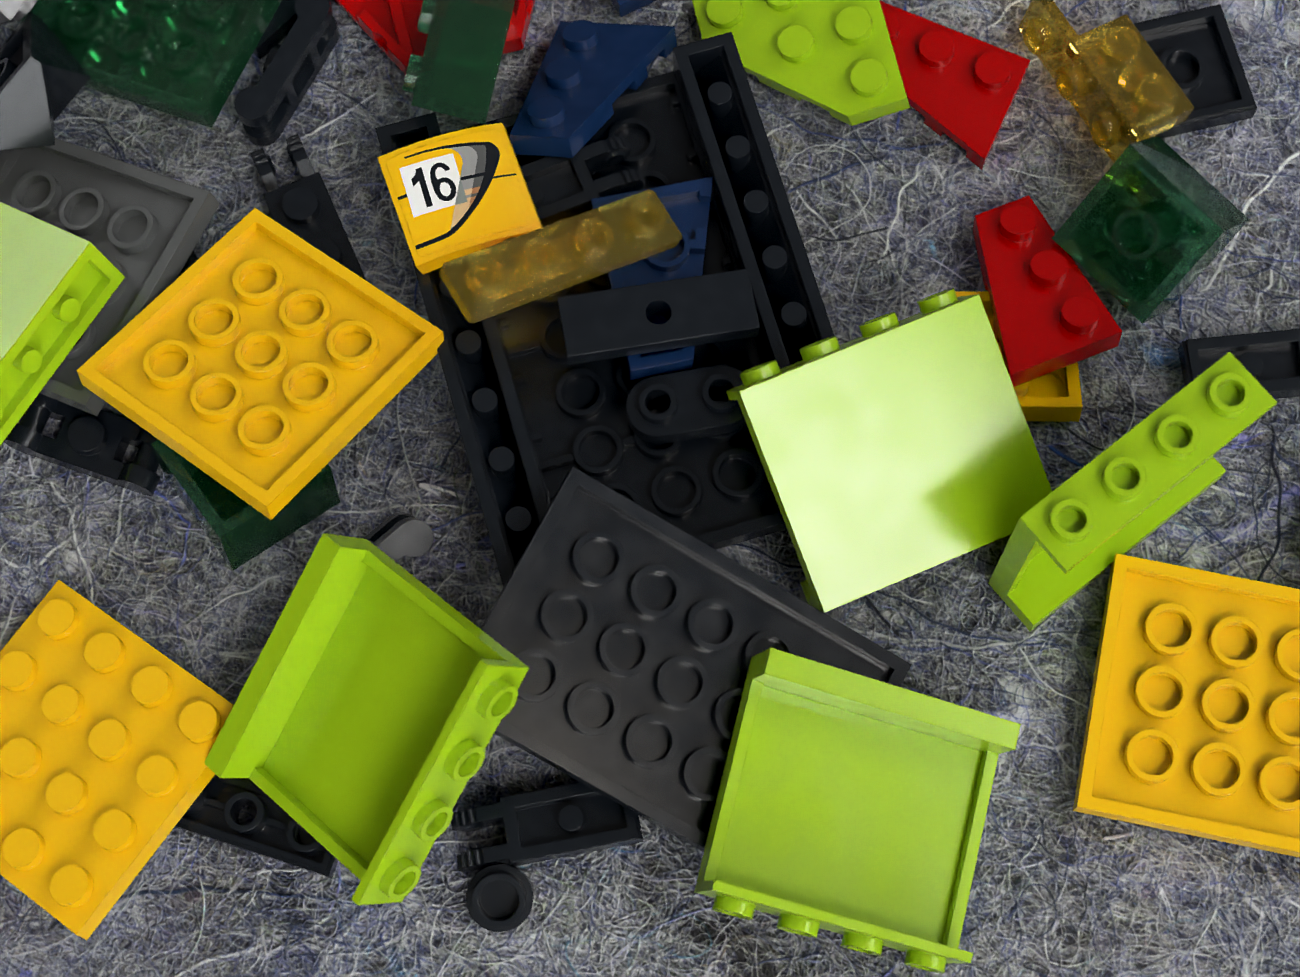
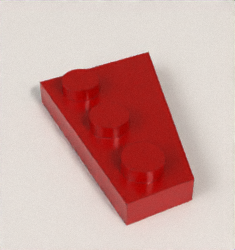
M880 1L909 105L925 117L924 123L939 136L945 133L966 150V158L982 170L1025 78L1031 60Z
M1029 195L975 215L972 232L985 290L989 291L994 314V333L997 343L1000 342L1003 359L1014 387L1119 345L1122 330Z

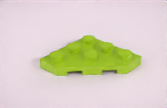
M692 0L702 40L732 32L744 70L756 76L759 82L798 101L804 99L829 111L832 117L850 126L910 108L880 0Z

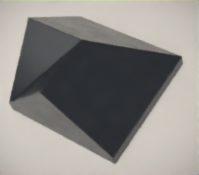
M31 11L0 47V150L55 145L54 120L91 78L42 19Z

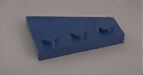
M588 20L560 21L510 132V139L515 154L573 158L614 114L612 104L627 88L637 90L648 78L647 66L657 56L667 58L673 51V47L678 46L675 26L593 23Z

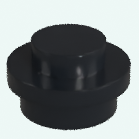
M505 863L491 864L479 870L471 879L466 893L467 908L473 920L481 927L494 932L509 931L521 925L528 917L533 905V888L528 877L517 867Z

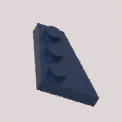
M713 177L591 199V213L609 289L702 275ZM660 315L648 318L654 324H663L668 321ZM695 346L625 356L630 380L691 369Z

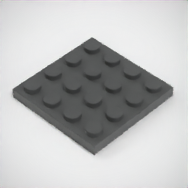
M55 138V145L1 150L0 202L90 241L125 276L124 280L40 392L43 395L98 416L105 401L82 385L76 370L177 279L220 203L210 191Z

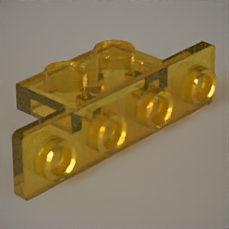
M1032 0L1019 24V30L1025 45L1031 53L1038 56L1055 80L1056 87L1061 96L1071 102L1088 126L1093 141L1105 150L1118 168L1127 189L1140 199L1149 212L1161 208L1180 182V177L1152 137L1186 121L1195 107L1127 14L1078 35L1053 0Z
M645 190L448 261L443 264L439 275L469 323H476L674 248L682 239V234L653 190Z

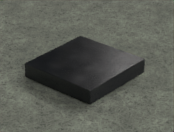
M1221 4L1105 30L1102 41L1137 144L1253 118L1257 106Z

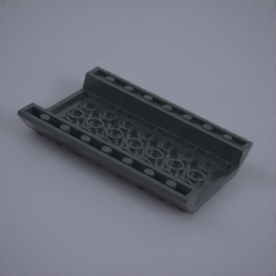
M732 32L673 47V71L647 78L637 90L627 88L612 104L614 114L584 145L587 146L600 140H606L608 137L621 135V137L625 136L631 149L630 155L627 156V159L616 165H611L605 170L599 172L589 171L594 181L615 172L619 173L621 170H627L628 168L639 169L645 181V187L641 190L713 177L702 275L748 269L760 330L758 336L696 345L693 366L691 369L686 370L715 365H728L743 372L771 360H776L779 368L782 369L803 360L799 349L834 336L816 279ZM435 112L375 128L383 155L413 143L442 135ZM519 113L466 128L503 123L510 138V132ZM516 154L520 166L546 157ZM591 212L544 229L545 235L489 259L482 251H479L423 275L416 268L412 258L429 322L444 333V341L437 351L503 587L564 477L572 467H575L715 550L787 529L747 423L729 433L666 444H651L640 439L632 431L628 422L626 410L628 395L632 388L645 378L630 380L625 356L572 365L567 364L557 297L609 289ZM724 387L716 388L709 396L715 402H727L729 398L726 391L729 389ZM656 398L651 400L646 408L654 414H661L669 408L670 404L665 399Z

